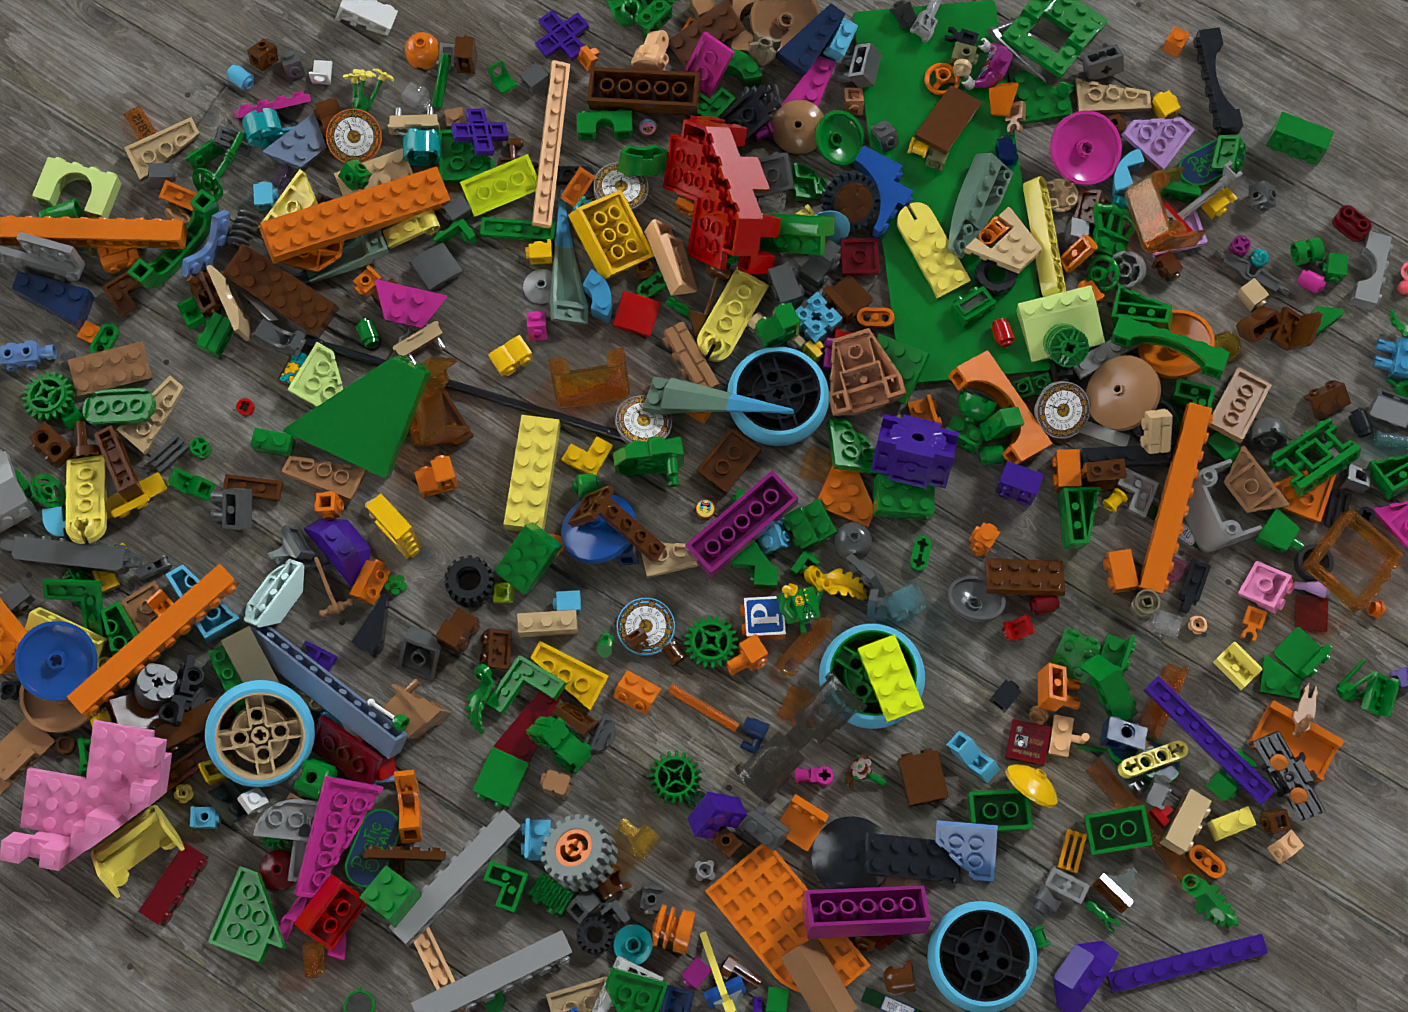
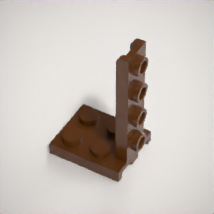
M610 485L585 495L568 521L572 528L593 522L599 515L650 561L657 562L666 546L610 498L615 491Z

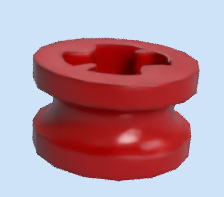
M243 398L237 402L236 409L242 416H250L255 410V405L251 400ZM245 403L249 406L247 408L248 411L246 412L243 409L241 411V408L244 407L243 404Z

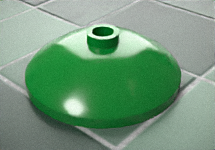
M835 110L825 114L816 127L815 140L817 148L828 162L844 166L855 161L864 146L865 139L863 129L853 115L846 111Z

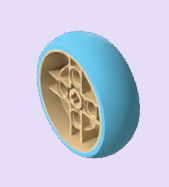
M267 680L245 682L225 692L212 707L205 726L206 748L214 765L227 778L250 787H268L292 777L301 769L303 762L308 759L315 738L313 717L304 700L289 687ZM263 695L273 696L284 701L293 709L297 717L286 718L277 708L266 705ZM245 698L246 708L236 715L229 729L220 730L221 721L228 709L239 700ZM253 710H260L263 715L255 719L251 716ZM277 726H284L286 728L285 733L281 735L276 734L274 730ZM261 729V731L263 733L265 732L266 734H263V738H259V736L254 735V733H257V730ZM237 733H243L246 738L238 742L234 736ZM300 737V742L294 755L285 764L275 769L274 759L285 751L290 739ZM234 749L240 757L255 763L257 772L238 767L228 759L224 751ZM260 749H267L269 754L267 757H260L258 751Z

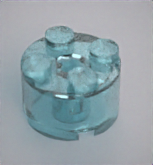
M917 582L893 592V595L882 599L892 620H895L896 623L910 616V612H913L915 615L927 608V601Z

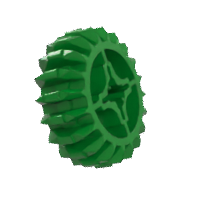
M676 750L675 756L671 757V752L668 751V758L665 759L664 755L661 754L660 759L662 762L655 759L654 763L657 767H650V770L655 772V774H648V777L655 780L650 781L649 785H656L652 792L660 791L657 798L661 799L664 795L665 803L668 802L669 798H672V805H675V799L679 798L680 804H683L682 797L685 796L686 800L690 801L689 793L694 796L697 794L693 788L700 789V785L695 782L702 781V777L696 776L701 773V769L694 770L698 766V762L691 764L692 756L686 760V752H683L682 756L678 757L679 752ZM673 762L682 763L677 769L665 766ZM687 767L692 775L690 785L682 777ZM661 770L668 777L664 787L659 783V773ZM680 772V781L674 780L671 782L672 776L670 774L676 775ZM674 786L685 789L679 793L668 792Z

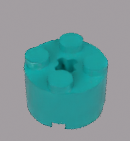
M263 108V112L259 113L255 110L245 115L242 119L243 129L250 146L266 149L284 135L279 117L274 109Z
M416 128L408 129V133L403 137L404 162L407 160L414 167H429L430 163H439L440 137L437 135V131L433 129L427 131Z

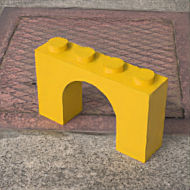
M381 493L366 505L368 511L376 519L375 524L406 559L414 557L420 552L422 546L412 526Z

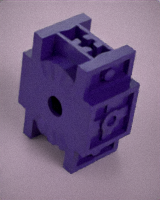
M884 414L870 471L889 475L888 480L926 489L928 484L946 489L954 461V452L959 432L940 428L941 423L908 415L898 418Z

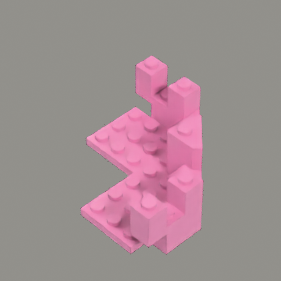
M95 720L93 722L86 777L31 767L27 769L20 827L38 830V832L34 835L13 832L1 840L0 860L19 864L27 857L40 859L39 868L59 871L142 810L152 805L167 792L172 753L165 752L167 739L154 737L155 730Z

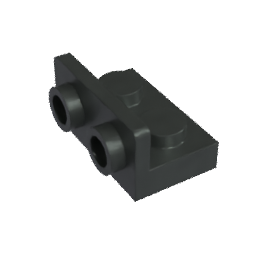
M225 778L220 786L208 791L204 796L230 826L248 815L237 800L243 794L242 790L229 778Z

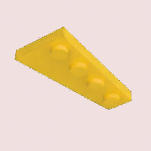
M539 641L530 657L539 667L563 680L567 684L564 689L591 712L609 678L608 675Z

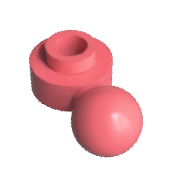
M1406 262L1401 267V275L1404 280L1397 285V291L1401 295H1408V262Z

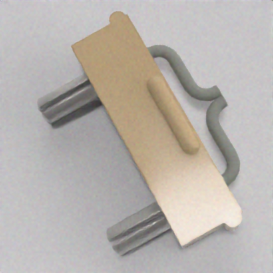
M427 107V114L402 115L401 108H399L398 115V108H396L395 116H390L389 134L404 136L408 133V129L411 128L426 131L433 129L438 133V130H440L438 116L433 114V107L431 109Z
M434 321L431 324L426 323V327L401 341L411 333V329L414 331L419 329L411 326L407 328L408 333L401 336L398 341L399 343L393 347L394 353H397L398 356L410 357L413 363L416 364L417 362L412 354L430 343L435 342L440 350L445 349V345L440 339L443 336V332L439 327L438 321Z

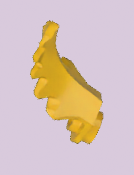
M815 565L809 566L804 571L806 582L812 584L815 588L818 587L816 585L818 578L830 579V588L827 590L823 589L830 595L840 592L843 596H847V593H849L851 597L856 596L857 599L861 598V600L867 599L866 589H863L864 583H859V577L852 579L853 572L851 571L843 574V569L837 568L828 574H822Z

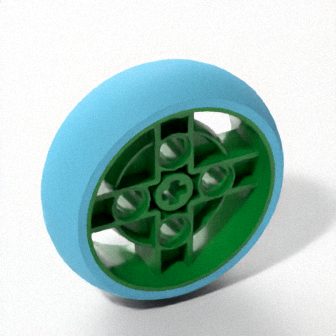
M881 624L854 626L838 635L823 654L819 669V682L822 694L832 711L849 724L861 728L878 729L894 725L907 717L904 716L887 723L883 713L869 714L860 712L865 704L879 705L859 652H854L847 648V646L854 642L865 639L881 640L895 634L903 656L909 665L911 676L920 698L923 694L925 670L920 653L911 640L894 628ZM856 661L861 665V668L855 670L850 666V663ZM834 665L843 670L844 686L849 693L845 701L839 696L833 682ZM863 688L866 690L867 695L861 697L857 694L856 690Z

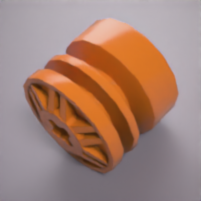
M662 904L660 911L656 915L652 930V946L657 947L659 940L664 939L662 949H665L668 942L672 941L673 951L686 955L696 912L683 909L678 918L675 917V907L671 908L670 915H666L667 905Z

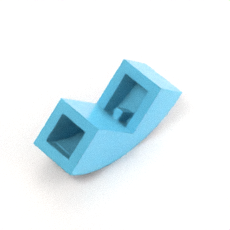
M1140 149L1128 153L1118 164L1111 182L1113 197L1115 194L1120 196L1131 193L1134 184L1129 172L1140 170L1144 164V158Z
M958 731L946 744L951 752L971 772L987 784L1000 771L996 762L983 754L973 739L961 731Z

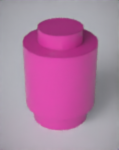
M1304 269L1296 282L1300 284V287L1314 294L1317 291L1322 292L1326 284L1323 281L1325 277Z

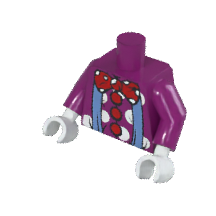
M986 38L981 39L984 44L982 46L978 45V47L985 53L989 52L976 80H973L970 75L964 77L966 82H962L967 90L972 89L974 86L977 88H991L999 83L1006 74L1013 58V53L1010 52L1007 46L998 43L991 44Z

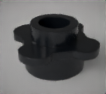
M4 681L1 684V699L18 700L21 683L19 681L14 683Z

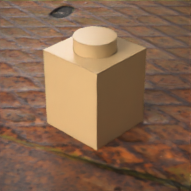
M1254 278L1241 287L1236 296L1251 312L1255 308L1258 309L1267 303L1265 300L1269 294Z

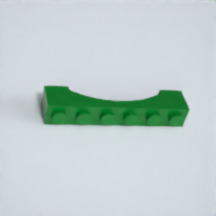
M1121 315L1111 338V343L1127 349L1132 345L1150 344L1175 350L1194 361L1203 370L1202 374L1219 380L1230 352L1221 347H1213L1203 341H1195L1185 335H1177L1167 329H1160L1149 323H1142L1131 317Z

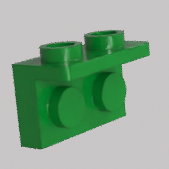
M654 0L635 18V22L642 27V36L645 39L649 32L658 31L672 18V6L665 0Z
M1219 135L1211 167L1213 171H1223L1224 165L1229 161L1233 163L1231 170L1235 174L1242 169L1241 158L1242 154H1245L1246 144L1241 136Z
M1164 179L1159 197L1192 203L1200 197L1202 189L1199 186Z
M954 415L948 427H946L948 430L959 432L956 443L961 445L962 449L968 453L973 452L976 454L985 440L981 429L957 415Z

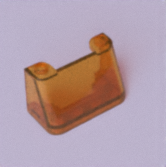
M617 348L608 352L607 365L569 371L568 362L563 358L548 359L555 401L561 408L621 400L630 393L624 348Z

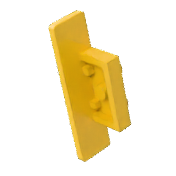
M157 472L139 481L144 494L129 502H126L119 492L107 497V519L113 516L114 518L117 516L123 518L131 513V509L135 507L141 509L147 506V501L151 497L167 490V486L160 473Z

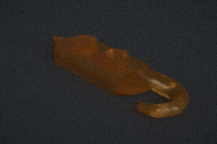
M833 615L820 619L816 618L811 624L812 631L801 634L780 657L778 669L781 674L791 677L798 673V670L793 672L787 671L784 666L791 657L798 661L806 660L832 632Z

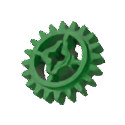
M47 371L45 377L38 374V380L32 378L33 384H26L29 390H23V393L26 395L22 398L24 402L23 407L35 420L39 419L41 422H44L47 419L51 422L52 417L59 420V414L66 416L64 410H71L68 404L75 403L71 398L76 396L73 392L75 388L63 374L58 375L56 372H53L51 376Z
M708 615L707 621L700 617V624L693 621L695 628L688 627V631L691 634H685V638L689 641L684 642V646L690 647L686 650V654L693 653L690 660L697 659V666L703 662L704 669L710 664L713 670L716 663L722 668V661L728 662V656L734 658L735 654L731 650H737V646L733 645V643H737L738 638H733L736 635L735 630L729 631L732 628V624L725 626V618L719 622L718 616L711 620V616ZM707 628H715V629H718L719 631L709 632L708 630H705V629H707ZM699 634L703 642L699 648H696L695 639ZM725 636L727 639V646L723 651L720 645V641ZM708 639H710L711 641L715 640L714 645H707ZM706 652H712L714 654H717V656L710 657L705 656L703 654Z

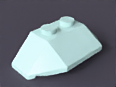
M288 559L285 564L279 566L267 576L246 605L244 617L246 623L259 628L277 624L283 620L303 592V563Z

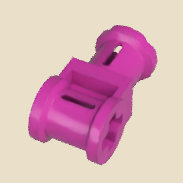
M795 766V784L803 782L819 784L825 787L833 781V771L827 766L811 769H799ZM823 772H826L827 776H830L827 778L826 781H823L822 777H819L823 774Z

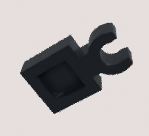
M949 27L948 33L953 34V36L945 35L944 40L946 42H960L975 46L979 34L963 28L961 32H957L954 27Z

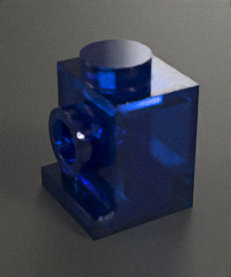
M1004 136L997 139L995 145L996 157L1005 166L1016 165L1019 155L1012 138Z

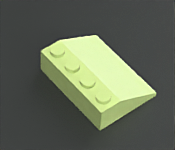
M1091 285L1018 303L1016 312L1032 363L1049 359L1044 351L1043 341L1047 331L1056 324H1071L1083 332L1088 339L1089 348L1105 343L1098 307ZM1067 343V347L1065 349L1069 350V346L1071 344Z

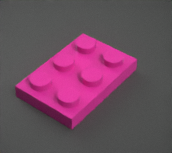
M704 32L683 72L700 73V92L707 98H711L735 52L709 33Z

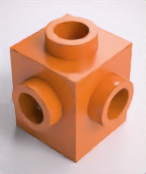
M326 491L316 493L314 509L324 520H334V518L341 517L344 503L336 492Z

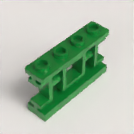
M1330 418L1320 421L1315 428L1305 431L1300 438L1290 441L1284 449L1275 451L1270 457L1269 467L1271 469L1275 468L1274 471L1278 473L1285 468L1294 477L1290 481V487L1295 489V494L1299 498L1360 457L1361 447L1357 443L1353 445V441L1349 440L1342 444L1334 436L1337 432V426L1332 424ZM1322 435L1328 441L1324 445L1318 440ZM1313 448L1324 457L1314 465L1304 456ZM1335 448L1340 454L1334 457L1329 450ZM1293 455L1298 461L1295 465L1288 460ZM1302 468H1305L1310 473L1305 478H1303L1304 475L1300 472Z

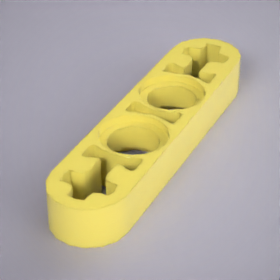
M1183 741L1171 742L1123 760L1118 766V772L1126 779L1141 775L1183 759L1188 754V747ZM1174 749H1180V750H1181L1180 753H1179V752H1176V753L1171 754V752H1172ZM1158 752H1162L1165 755V761L1158 759ZM1141 758L1149 761V767H1144L1141 764ZM1135 764V768L1131 771L1125 770L1126 766L1131 767Z

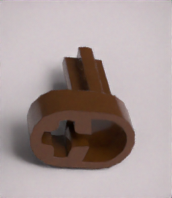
M77 421V423H74L76 447L73 449L74 459L101 455L99 445L87 444L86 422Z
M729 954L720 968L723 982L725 983L732 973L735 976L740 975L744 982L757 989L762 979L738 964V959Z

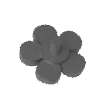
M74 350L68 351V354H61L60 358L64 361L61 366L64 369L69 368V359L77 358L75 357L76 352Z

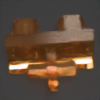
M304 941L302 950L305 977L317 978L318 973H324L325 970L324 944L317 941L310 944Z

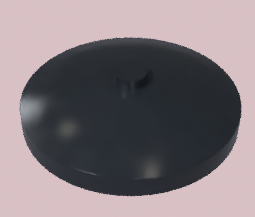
M848 816L830 822L819 832L812 847L811 859L815 874L825 888L880 887L887 876L864 874L866 833L885 834L881 828L865 818Z

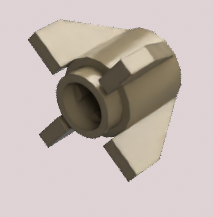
M755 32L753 37L754 43H749L748 51L757 65L763 67L775 59L776 51L780 48L782 41L780 39L771 41L767 38H762L759 32Z

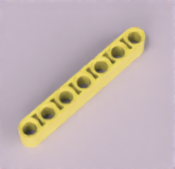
M1039 176L1024 182L1023 191L1031 234L1042 247L1041 253L1035 259L1043 297L1066 292L1048 186L1045 179Z

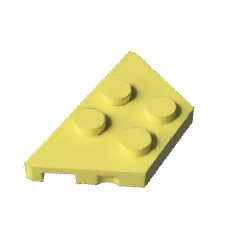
M299 169L263 221L318 204L308 178L302 170Z

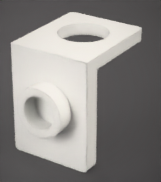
M314 60L313 72H309L312 84H331L332 61Z

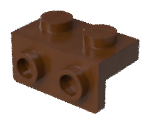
M1330 380L1325 383V386L1309 391V394L1303 396L1304 400L1310 402L1315 419L1318 420L1351 404L1345 383L1336 380Z

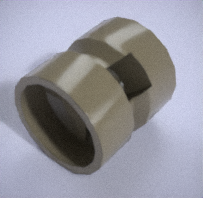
M1150 589L1140 591L1130 604L1133 616L1141 620L1150 618L1160 607V597L1155 591Z

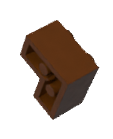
M458 607L449 621L445 619L435 637L439 644L460 655L462 651L465 652L469 647L471 636L477 634L480 628L479 619Z

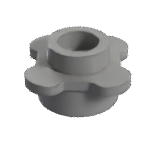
M712 860L707 862L697 861L695 863V868L697 869L696 879L698 881L703 879L713 880L715 878V873L713 872L714 862Z

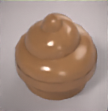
M1038 705L1033 706L1029 711V719L1034 724L1042 725L1049 718L1047 709L1039 708Z

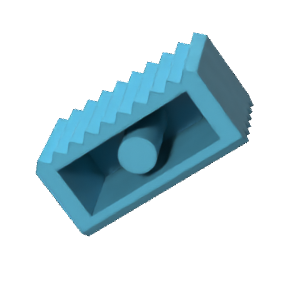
M843 18L828 40L823 55L839 62L845 56L858 25Z

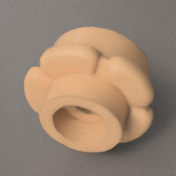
M1193 616L1190 618L1188 628L1194 634L1199 635L1207 630V622L1202 616Z

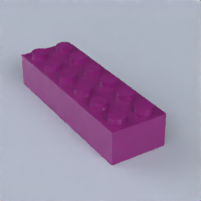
M772 470L685 544V551L712 579L798 504L799 498Z
M924 885L805 890L802 899L807 939L927 933L931 923Z

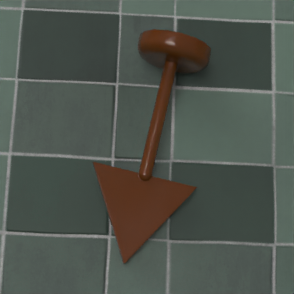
M707 266L706 273L715 279L705 312L702 314L688 309L695 342L709 317V311L719 280L727 281L732 276V272L728 269L719 270L713 266Z

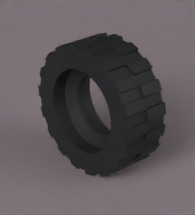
M981 259L975 272L976 285L979 288L984 286L992 297L1006 295L1012 290L1018 273L1000 267L1005 272V279L1000 283H993L988 279L987 271L992 267L1000 266L992 260L987 259L985 261Z

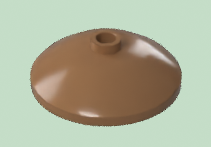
M792 100L782 105L776 111L774 119H772L773 138L776 144L785 152L794 155H803L817 148L815 140L816 127L824 116L821 110L815 104L806 100ZM797 122L802 124L800 128L795 127Z

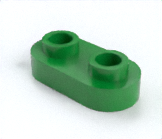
M105 323L100 327L90 344V352L92 354L97 353L100 348H104L103 351L114 347L120 336V331L115 324ZM113 332V335L108 336V333Z

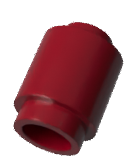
M1038 595L1032 597L1029 607L1031 612L1038 616L1055 612L1056 609L1060 608L1058 596Z

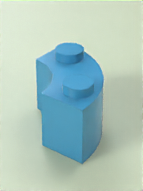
M591 269L583 283V290L592 300V316L605 323H609L612 315L610 288L605 279Z

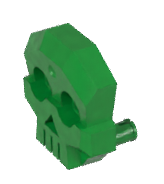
M660 436L648 437V441H632L622 446L613 453L615 473L630 478L666 472L667 486L669 488L679 486L678 468L684 466L681 437L665 439Z

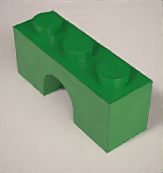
M632 110L582 111L577 113L578 141L597 140V131L604 126L613 129L615 139H633Z

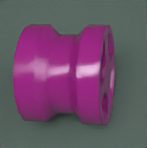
M1242 235L1235 237L1229 246V252L1238 257H1244L1250 249V240Z

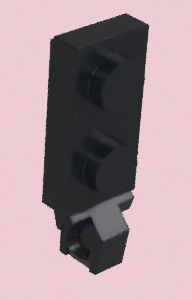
M1194 559L1191 560L1179 594V600L1183 601L1180 612L1187 614L1191 605L1195 606L1199 601L1211 568L1210 565Z

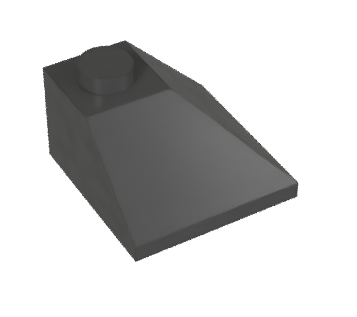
M415 626L410 627L403 637L397 669L434 681L441 647L429 631Z

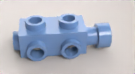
M28 340L21 344L7 343L5 346H0V365L7 371H17L18 367L23 366L27 369H35L37 365L42 364V359H57V350L54 344L45 345V347L41 348L37 342Z

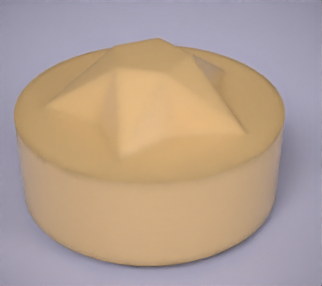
M958 59L954 62L953 72L956 75L965 77L971 73L972 64L968 60Z

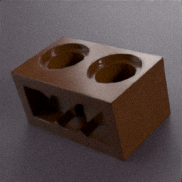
M46 422L29 437L33 442L31 447L38 453L41 451L45 453L44 459L52 466L56 464L61 467L73 456L74 448ZM48 437L45 443H41L43 438ZM61 449L60 454L54 455L56 450Z

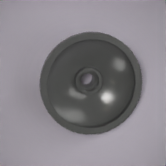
M964 576L956 579L950 585L947 594L948 602L952 609L963 618L975 622H987L998 618L1003 613L1006 605L1004 594H987L986 579L978 576Z

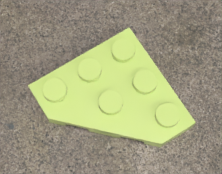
M318 342L314 345L288 388L290 393L315 407L343 390L334 352Z

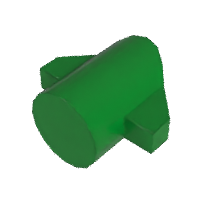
M604 632V634L599 636L597 653L602 658H607L612 653L614 636L610 635L609 632Z

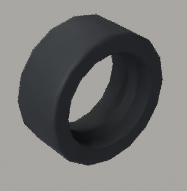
M1309 544L1303 547L1294 559L1296 573L1308 582L1325 579L1334 566L1331 552L1319 544ZM1309 552L1319 554L1325 562L1323 571L1318 574L1310 573L1303 565V557Z

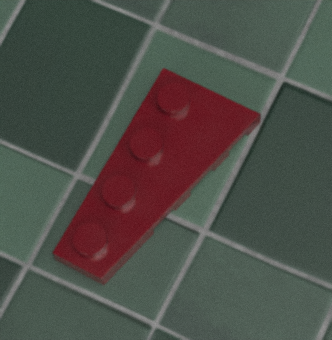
M539 691L493 747L530 763L538 745L526 734V730L531 725H534L539 716H553L552 712L558 706L563 694L561 693L558 699L554 700Z

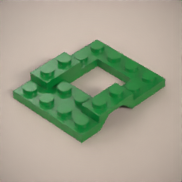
M1030 0L1018 18L1004 32L1001 39L1061 79L1079 58L1091 39L1097 36L1106 26L1108 19L1079 0ZM1043 17L1071 34L1057 54L1028 35Z

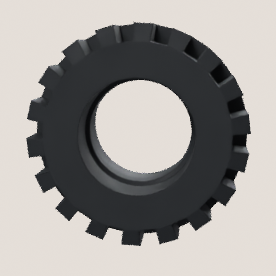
M468 555V558L464 559V556H461L459 561L455 559L452 562L453 565L448 566V573L445 572L444 577L446 580H444L446 590L450 598L458 605L462 604L466 608H468V605H471L472 608L476 607V604L481 606L484 604L483 601H488L490 599L489 595L494 592L495 581L492 570L487 565V562L481 561L480 557L476 556L473 558L472 555ZM476 573L481 577L477 588L466 591L459 587V581L463 575Z

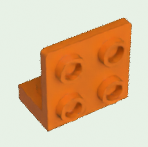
M795 794L780 822L790 829L786 839L804 851H808L828 820L829 815Z

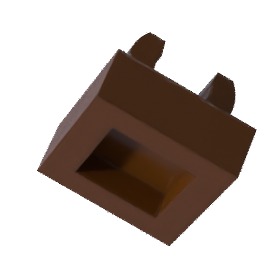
M640 627L623 637L626 643L637 653L640 652L638 649L640 643L649 647V643L646 641L648 636Z

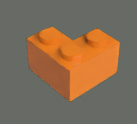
M437 456L431 461L432 467L424 466L414 472L422 498L459 488L449 456Z

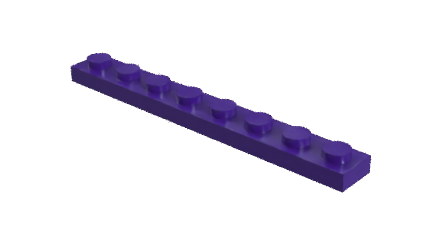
M1159 676L1143 690L1259 805L1263 804L1275 791Z
M1258 934L1108 973L1107 980L1111 993L1268 954L1263 935Z

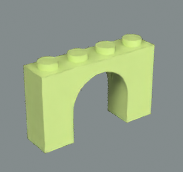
M48 157L32 194L38 204L49 207L56 206L62 189L68 183L75 180H85L92 185V191L84 209L85 213L92 219H98L99 217L108 219L122 185L118 176L113 172H101L95 167H83V165L77 162L69 163L59 157Z

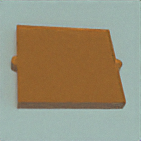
M810 447L806 458L803 459L804 464L799 475L824 484L833 465L831 454Z
M792 684L778 716L791 721V724L795 723L807 729L821 697L808 692V689L804 690Z

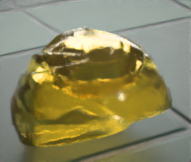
M1230 331L1217 333L1214 336L1215 347H1221L1230 352L1227 361L1237 357L1241 350L1239 337Z

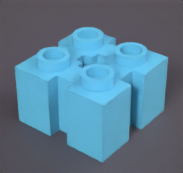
M818 291L806 301L805 309L800 306L795 310L800 320L799 333L803 331L805 333L804 339L807 342L811 340L814 344L818 341L823 342L826 338V333L828 332L830 335L834 333L836 328L842 326L843 317L833 307L830 310L827 308L828 302Z

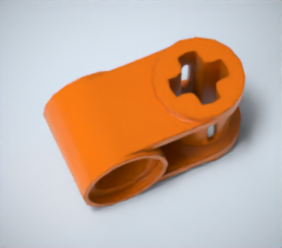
M997 216L980 231L977 238L989 248H992L1010 230V227L1003 225ZM985 238L989 240V242H984L982 239Z

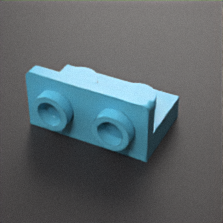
M526 818V823H522V835H525V843H521V855H524L526 861H542L541 857L545 855L541 853V847H546V844L543 842L544 837L549 838L551 836L548 832L551 828V820H531Z

